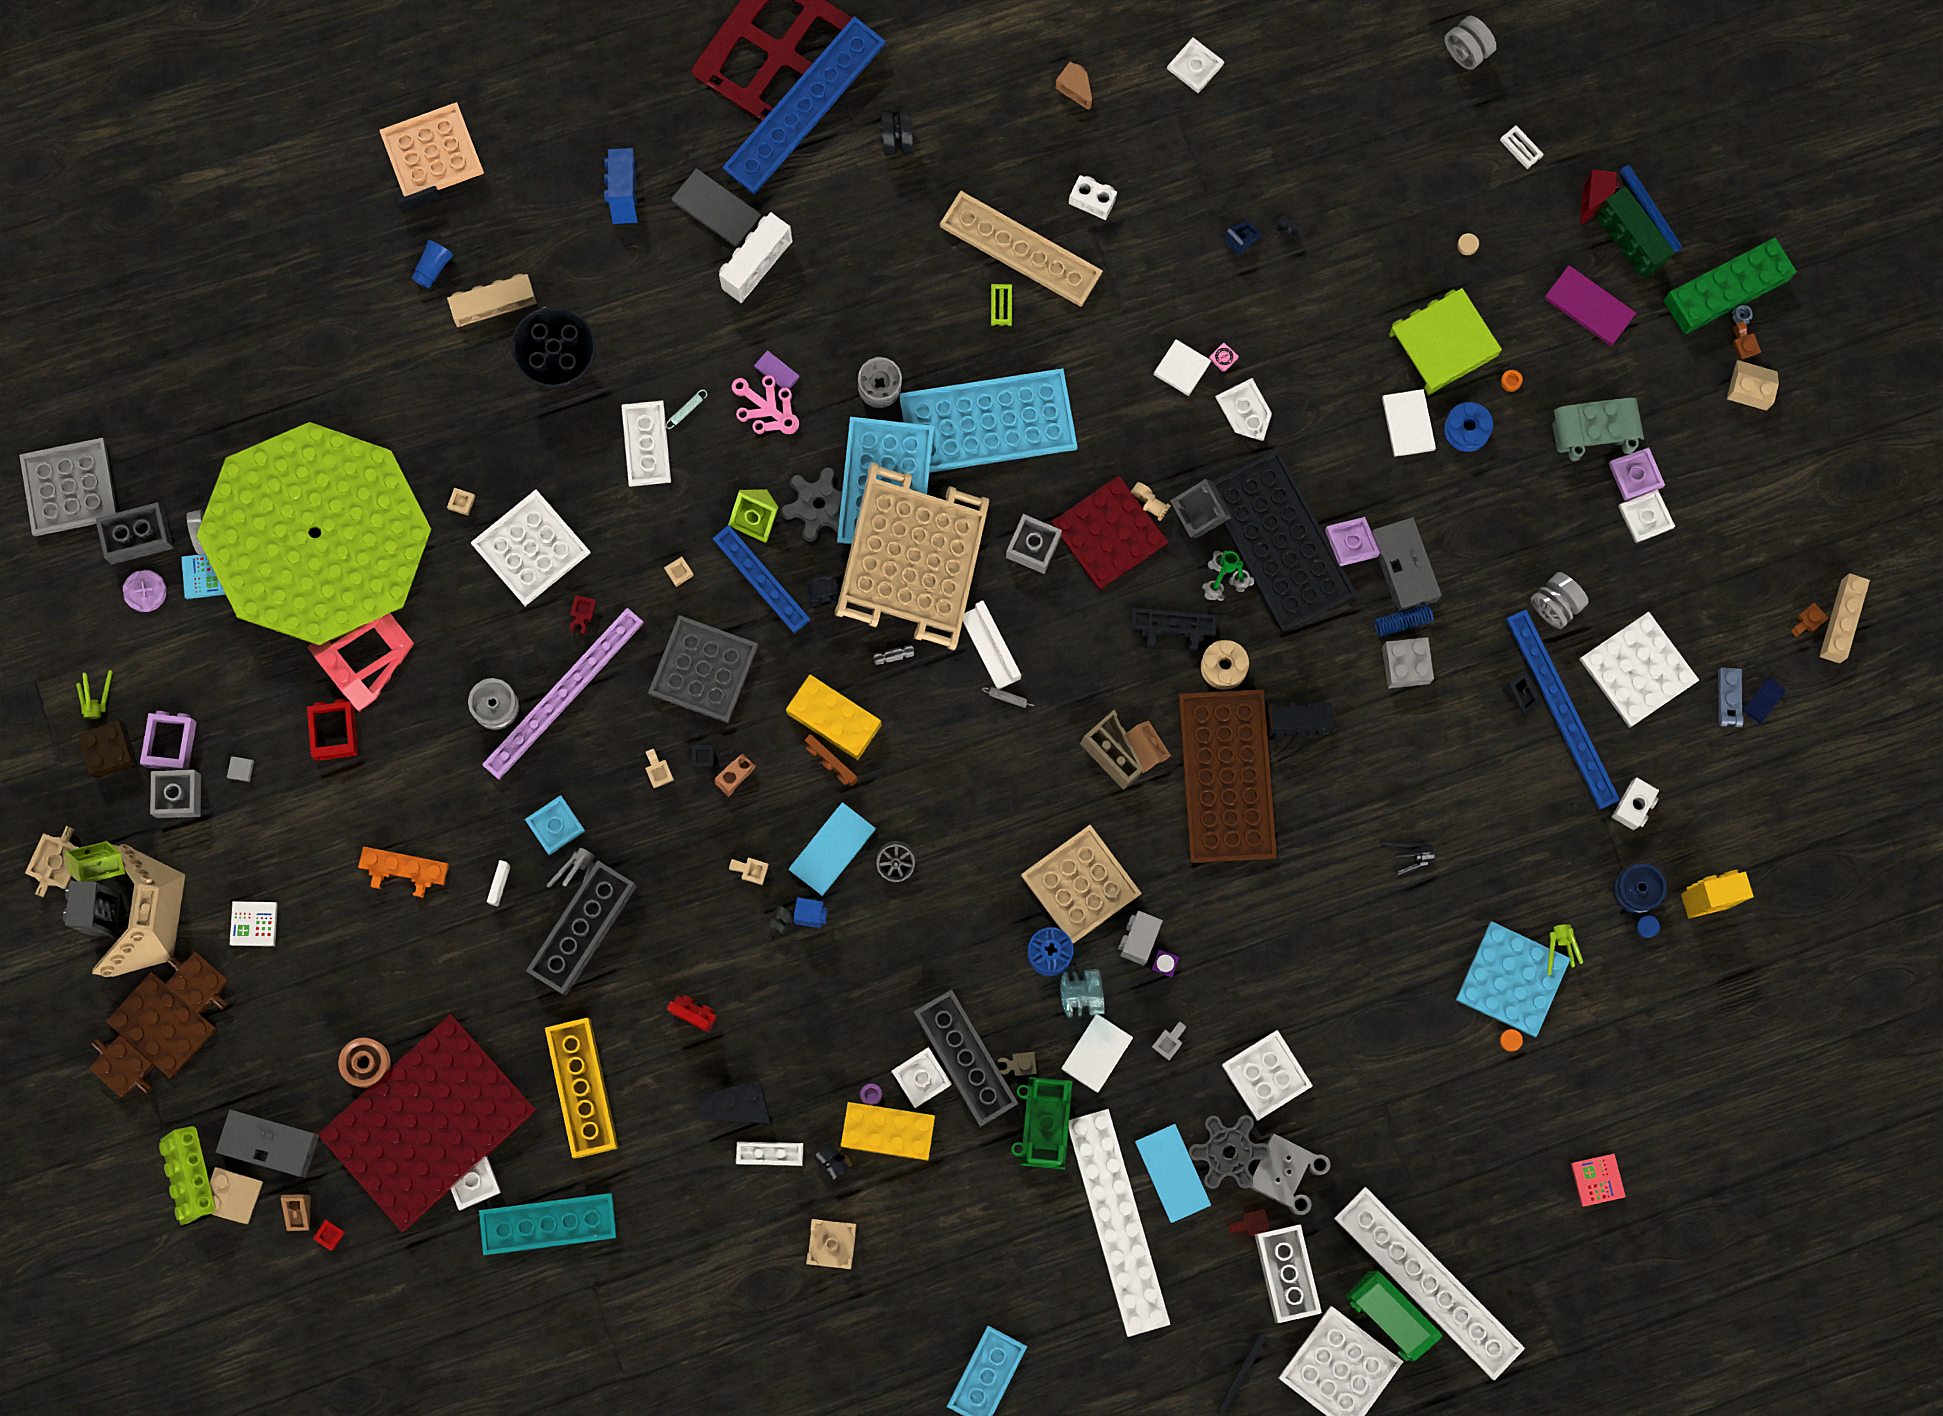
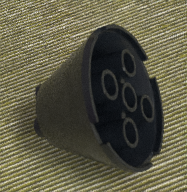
M549 306L531 312L518 324L512 337L511 353L515 366L527 380L538 386L546 388L568 386L586 374L595 358L596 340L591 326L579 313L569 308H550Z

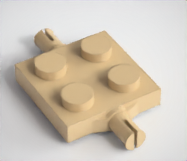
M66 826L61 838L51 837L43 833L25 874L35 877L40 882L35 893L36 895L44 897L48 886H58L65 890L69 887V882L73 877L68 873L64 852L79 848L69 842L75 829Z

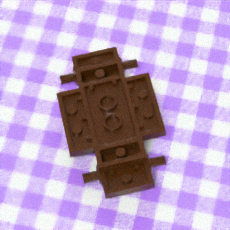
M194 952L183 963L175 958L174 955L167 960V963L176 969L174 975L167 983L154 972H151L106 1021L120 1035L107 1047L99 1039H96L95 1043L91 1044L100 1055L89 1069L120 1097L124 1098L135 1087L148 1094L150 1092L148 1090H152V1086L143 1079L155 1066L170 1079H173L217 1030L214 1025L202 1016V1013L212 1002L220 1010H223L224 1006L228 1005L219 995L221 989L229 980L197 952Z

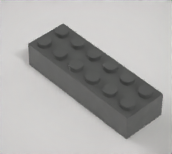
M597 861L526 972L562 995L567 996L636 889L635 883L600 861Z
M952 989L914 1011L915 1017L979 1127L1018 1105Z

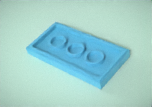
M842 802L790 866L789 871L823 896L875 832L876 828Z
M1175 1124L1135 1141L1170 1223L1211 1206Z
M987 1326L947 1407L963 1416H993L1027 1346Z

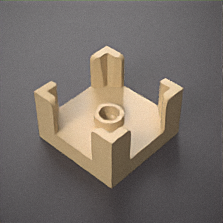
M812 1219L809 1253L806 1264L851 1269L857 1224Z

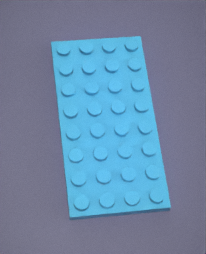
M1064 369L899 394L904 423L934 426L929 473L1077 450Z

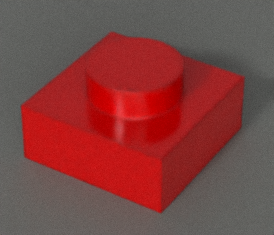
M325 1220L313 1239L333 1251L345 1231L330 1221Z

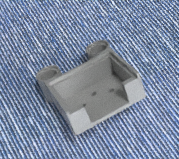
M1271 1134L1267 1143L1270 1148V1155L1268 1158L1260 1160L1255 1173L1252 1174L1254 1180L1250 1188L1289 1207L1291 1212L1296 1215L1306 1214L1311 1209L1310 1199L1306 1195H1293L1307 1166L1312 1174L1323 1175L1330 1169V1161L1324 1155H1315L1276 1134ZM1316 1159H1321L1324 1162V1169L1322 1171H1317L1314 1168V1161ZM1299 1198L1304 1200L1306 1205L1303 1211H1298L1295 1208V1201Z

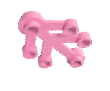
M765 376L762 380L766 388L767 401L752 391L745 379L738 378L733 381L732 390L737 396L745 395L761 408L747 410L746 408L738 409L736 415L740 421L745 422L748 419L772 416L777 420L769 423H764L761 420L755 421L753 423L755 433L762 434L765 431L781 430L784 434H793L798 430L799 420L792 414L790 402L792 393L788 388H782L779 391V397L783 401L782 414L776 409L774 391L776 382L772 376ZM771 379L773 383L769 386L766 385L765 382ZM738 383L744 384L742 389L736 388ZM788 392L789 396L787 398H783L782 393ZM741 412L747 413L745 418L740 417ZM787 420L792 421V425L789 427L785 426ZM762 424L763 428L762 430H756V426Z

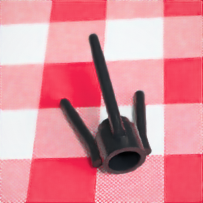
M1380 842V845L1415 848L1412 852L1396 853L1394 855L1395 858L1414 856L1415 861H1419L1416 864L1396 871V875L1428 866V862L1434 861V849L1431 844L1424 845V842Z

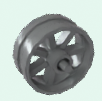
M891 841L883 845L877 854L876 864L878 872L883 878L893 882L904 881L910 877L915 867V856L911 847L901 841ZM895 847V854L891 855L886 849ZM898 847H902L907 851L899 855ZM882 853L890 860L880 862ZM910 854L912 863L901 861ZM891 865L887 873L883 871L881 866ZM900 866H907L910 869L903 874ZM893 869H897L900 875L892 876L891 873Z

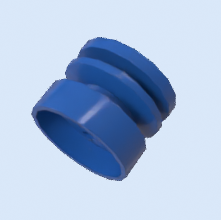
M1046 927L1037 931L1032 936L1027 948V959L1030 966L1036 973L1043 976L1061 974L1068 968L1073 957L1071 938L1063 930L1056 927ZM1049 946H1054L1053 950L1057 951V953L1049 956L1048 951H1045V949H1048Z

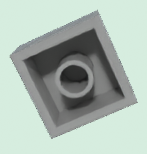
M1023 514L1007 549L1006 558L1045 574L1061 538L1062 530Z
M1428 637L1388 641L1383 645L1382 651L1388 688L1425 685L1433 681L1434 675Z
M196 770L151 771L150 814L156 818L200 817L201 774Z
M1138 911L1136 916L1132 915L1126 927V930H1129L1128 936H1123L1118 948L1122 951L1120 956L1145 965L1163 920Z

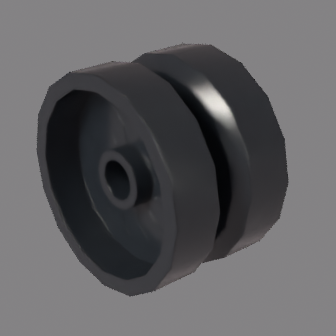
M910 108L899 109L898 122H894V112L892 110H881L882 124H880L881 143H883L884 156L895 155L896 142H900L902 154H913Z

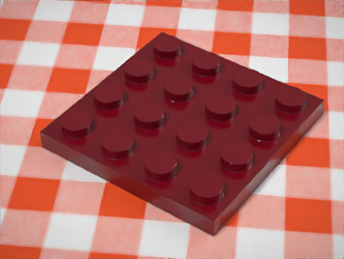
M1120 476L1051 522L1053 527L1062 530L1061 539L1099 591L1168 544L1166 538L1146 511L1143 510V507Z

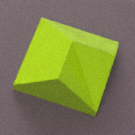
M767 489L740 490L728 525L766 543L778 506Z

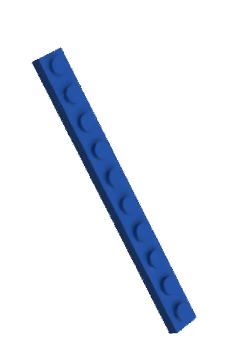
M1527 610L1508 617L1506 622L1598 809L1600 810L1620 801Z

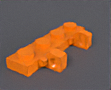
M363 847L358 868L369 870V875L372 876V888L382 889L380 884L384 880V876L394 875L409 878L411 882H415L416 891L413 895L423 898L426 887H431L432 883L444 885L449 864Z

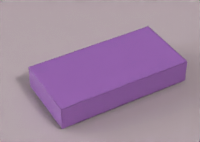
M768 350L754 365V368L764 376H772L780 389L788 388L790 390L800 378L797 373Z

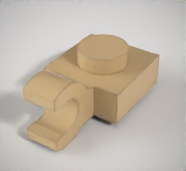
M654 749L646 751L651 766L645 769L653 788L674 781L666 760L659 762Z
M751 858L747 859V863L732 859L729 869L742 872L743 880L763 885L769 864Z

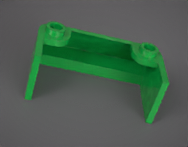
M1368 1271L1344 1296L1347 1300H1351L1349 1304L1358 1313L1361 1310L1367 1313L1398 1344L1397 1346L1400 1349L1398 1353L1407 1362L1416 1361L1442 1337V1334L1378 1271Z

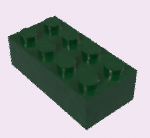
M1627 187L1607 198L1596 214L1600 224L1605 226L1610 232L1611 239L1619 244L1623 255L1631 260L1635 271L1642 275L1644 279L1663 268L1675 252Z

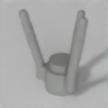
M580 848L577 853L574 852L571 859L552 878L547 887L550 888L572 864L574 867L563 882V886L568 884L578 868L581 870L587 868L584 882L595 865L592 862L595 856L589 851Z

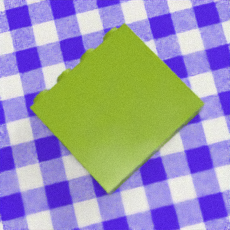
M1463 288L1455 291V289L1445 294V298L1442 300H1433L1427 305L1426 309L1422 311L1418 309L1409 315L1410 318L1404 321L1400 319L1392 324L1389 335L1390 337L1396 335L1425 380L1424 390L1427 395L1434 393L1496 358L1502 350Z

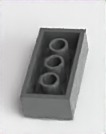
M70 881L69 887L65 891V898L68 900L67 909L63 911L65 925L90 936L117 937L121 894L97 882Z

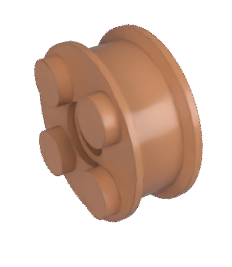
M358 1038L349 1042L343 1048L338 1064L340 1073L347 1082L358 1087L369 1088L390 1069L391 1059L387 1049L381 1043L369 1038ZM368 1057L370 1061L369 1066L362 1069L360 1067V1060Z

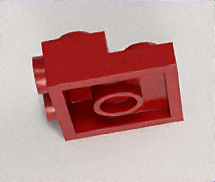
M683 995L682 998L676 996L674 1002H670L667 1010L671 1014L708 1033L710 1032L717 1019L716 1015L713 1014V1009L705 1005L702 1008L694 1005L695 1000L686 995Z

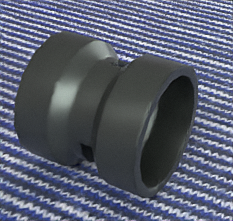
M778 905L775 909V914L773 917H769L766 923L784 935L787 931V925L794 921V915Z

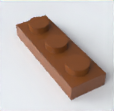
M811 734L805 739V744L807 745L805 749L814 757L818 755L822 759L821 764L829 771L833 769L838 774L836 777L844 785L848 783L850 786H853L858 781L857 776Z

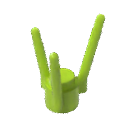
M112 670L108 671L101 704L98 703V700H90L87 673H83L85 698L81 684H76L84 719L101 718V713L106 712V701L113 673Z
M1571 925L1555 926L1553 928L1554 932L1550 933L1548 975L1552 973L1555 941L1558 942V945H1566L1568 957L1571 958V967H1575L1571 943L1579 963H1583Z

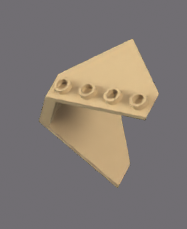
M125 844L112 846L121 853L124 870L135 884L128 929L93 968L92 974L104 977H113L165 963L174 955L185 874Z

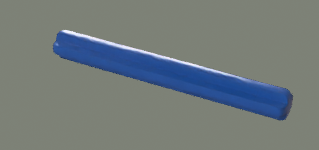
M1631 166L1623 167L1620 170V174L1645 213L1675 251L1674 253H1677L1681 250L1682 245Z

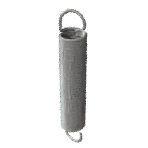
M991 687L990 692H987L991 697L1023 708L1028 704L1025 698Z

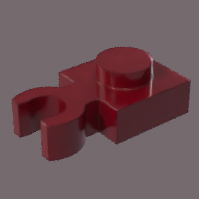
M575 595L570 616L575 618L570 624L571 632H574V628L580 625L582 626L581 634L584 635L586 633L585 620L592 622L597 603L595 599Z

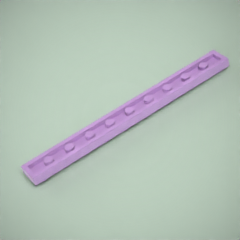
M626 608L482 765L500 780L643 625V621Z

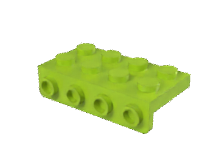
M190 1126L173 1130L160 1139L159 1149L166 1161L164 1170L171 1182L169 1191L176 1203L175 1216L177 1220H180V1224L184 1225L203 1215L213 1213L215 1205L196 1128Z

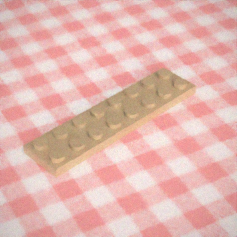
M960 191L940 223V227L1080 307L1086 301L1103 272L1101 269Z

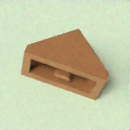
M281 1195L287 1231L309 1230L311 1196Z

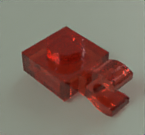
M1265 1209L1242 1214V1222L1228 1225L1230 1234L1246 1230L1247 1236L1270 1231Z

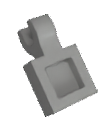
M1179 1022L1171 1033L1164 1030L1152 1048L1170 1060L1182 1044L1178 1038L1186 1026Z

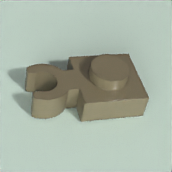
M1034 1052L1013 1054L1012 1061H1009L1007 1058L998 1059V1063L1004 1062L1007 1065L1006 1070L1000 1071L1001 1075H1006L1011 1070H1014L1015 1076L1037 1074Z

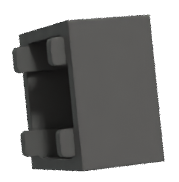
M1208 479L1201 481L1170 500L1189 536L1193 538L1202 536L1232 517L1213 481Z

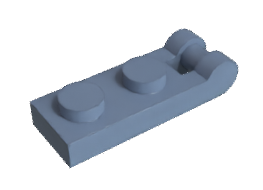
M1720 668L1718 669L1719 726H1728L1730 724L1734 725V727H1742V669ZM1727 711H1733V716H1728Z

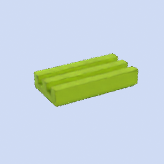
M991 284V326H995V324L999 326H1012V284ZM996 289H999V319H995ZM1004 289H1008V319H1004Z

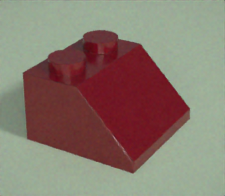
M1592 169L1583 184L1580 213L1581 224L1595 216L1604 201L1618 192L1619 180H1616L1617 172Z

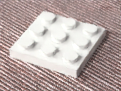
M1278 1030L1222 1064V1067L1256 1121L1312 1087L1311 1082Z

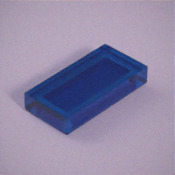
M1769 677L1743 711L1759 724L1762 723L1786 692V689Z

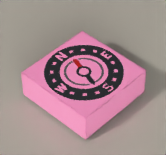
M1223 343L1209 359L1221 371L1225 372L1239 356Z

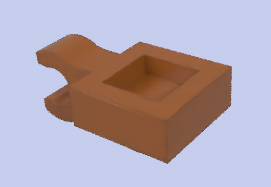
M1744 321L1736 323V326L1732 328L1737 339L1732 343L1739 360L1759 355L1761 350L1754 333L1747 334V326Z
M1813 603L1797 616L1800 623L1790 632L1795 637L1806 629L1812 633L1828 617Z

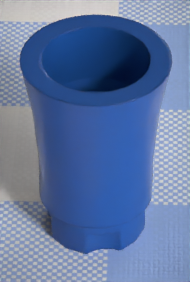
M428 240L422 257L414 270L415 273L412 279L429 289L446 263L452 258L453 253L438 243Z

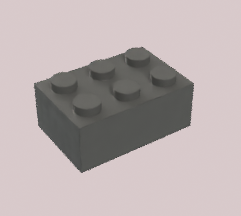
M158 502L95 518L104 558L111 565L174 548L165 509Z

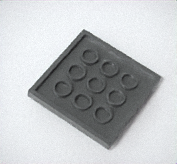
M679 615L648 694L729 723L759 645L758 643Z

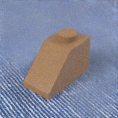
M1070 61L1057 78L1055 88L1089 110L1092 104V95L1087 72L1081 65Z

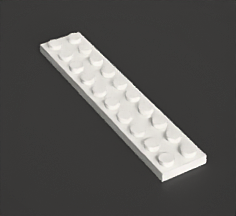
M1109 1109L1071 1119L1068 1126L1069 1134L1127 1337L1170 1325Z
M1366 1187L1334 1218L1492 1380H1495L1525 1349Z

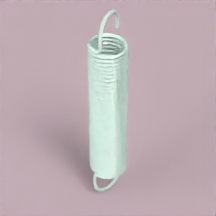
M697 393L670 420L675 425L678 424L703 399Z

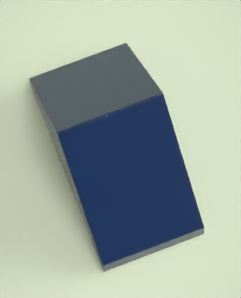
M1245 221L1229 228L1224 242L1239 256L1259 239L1261 234L1249 221Z

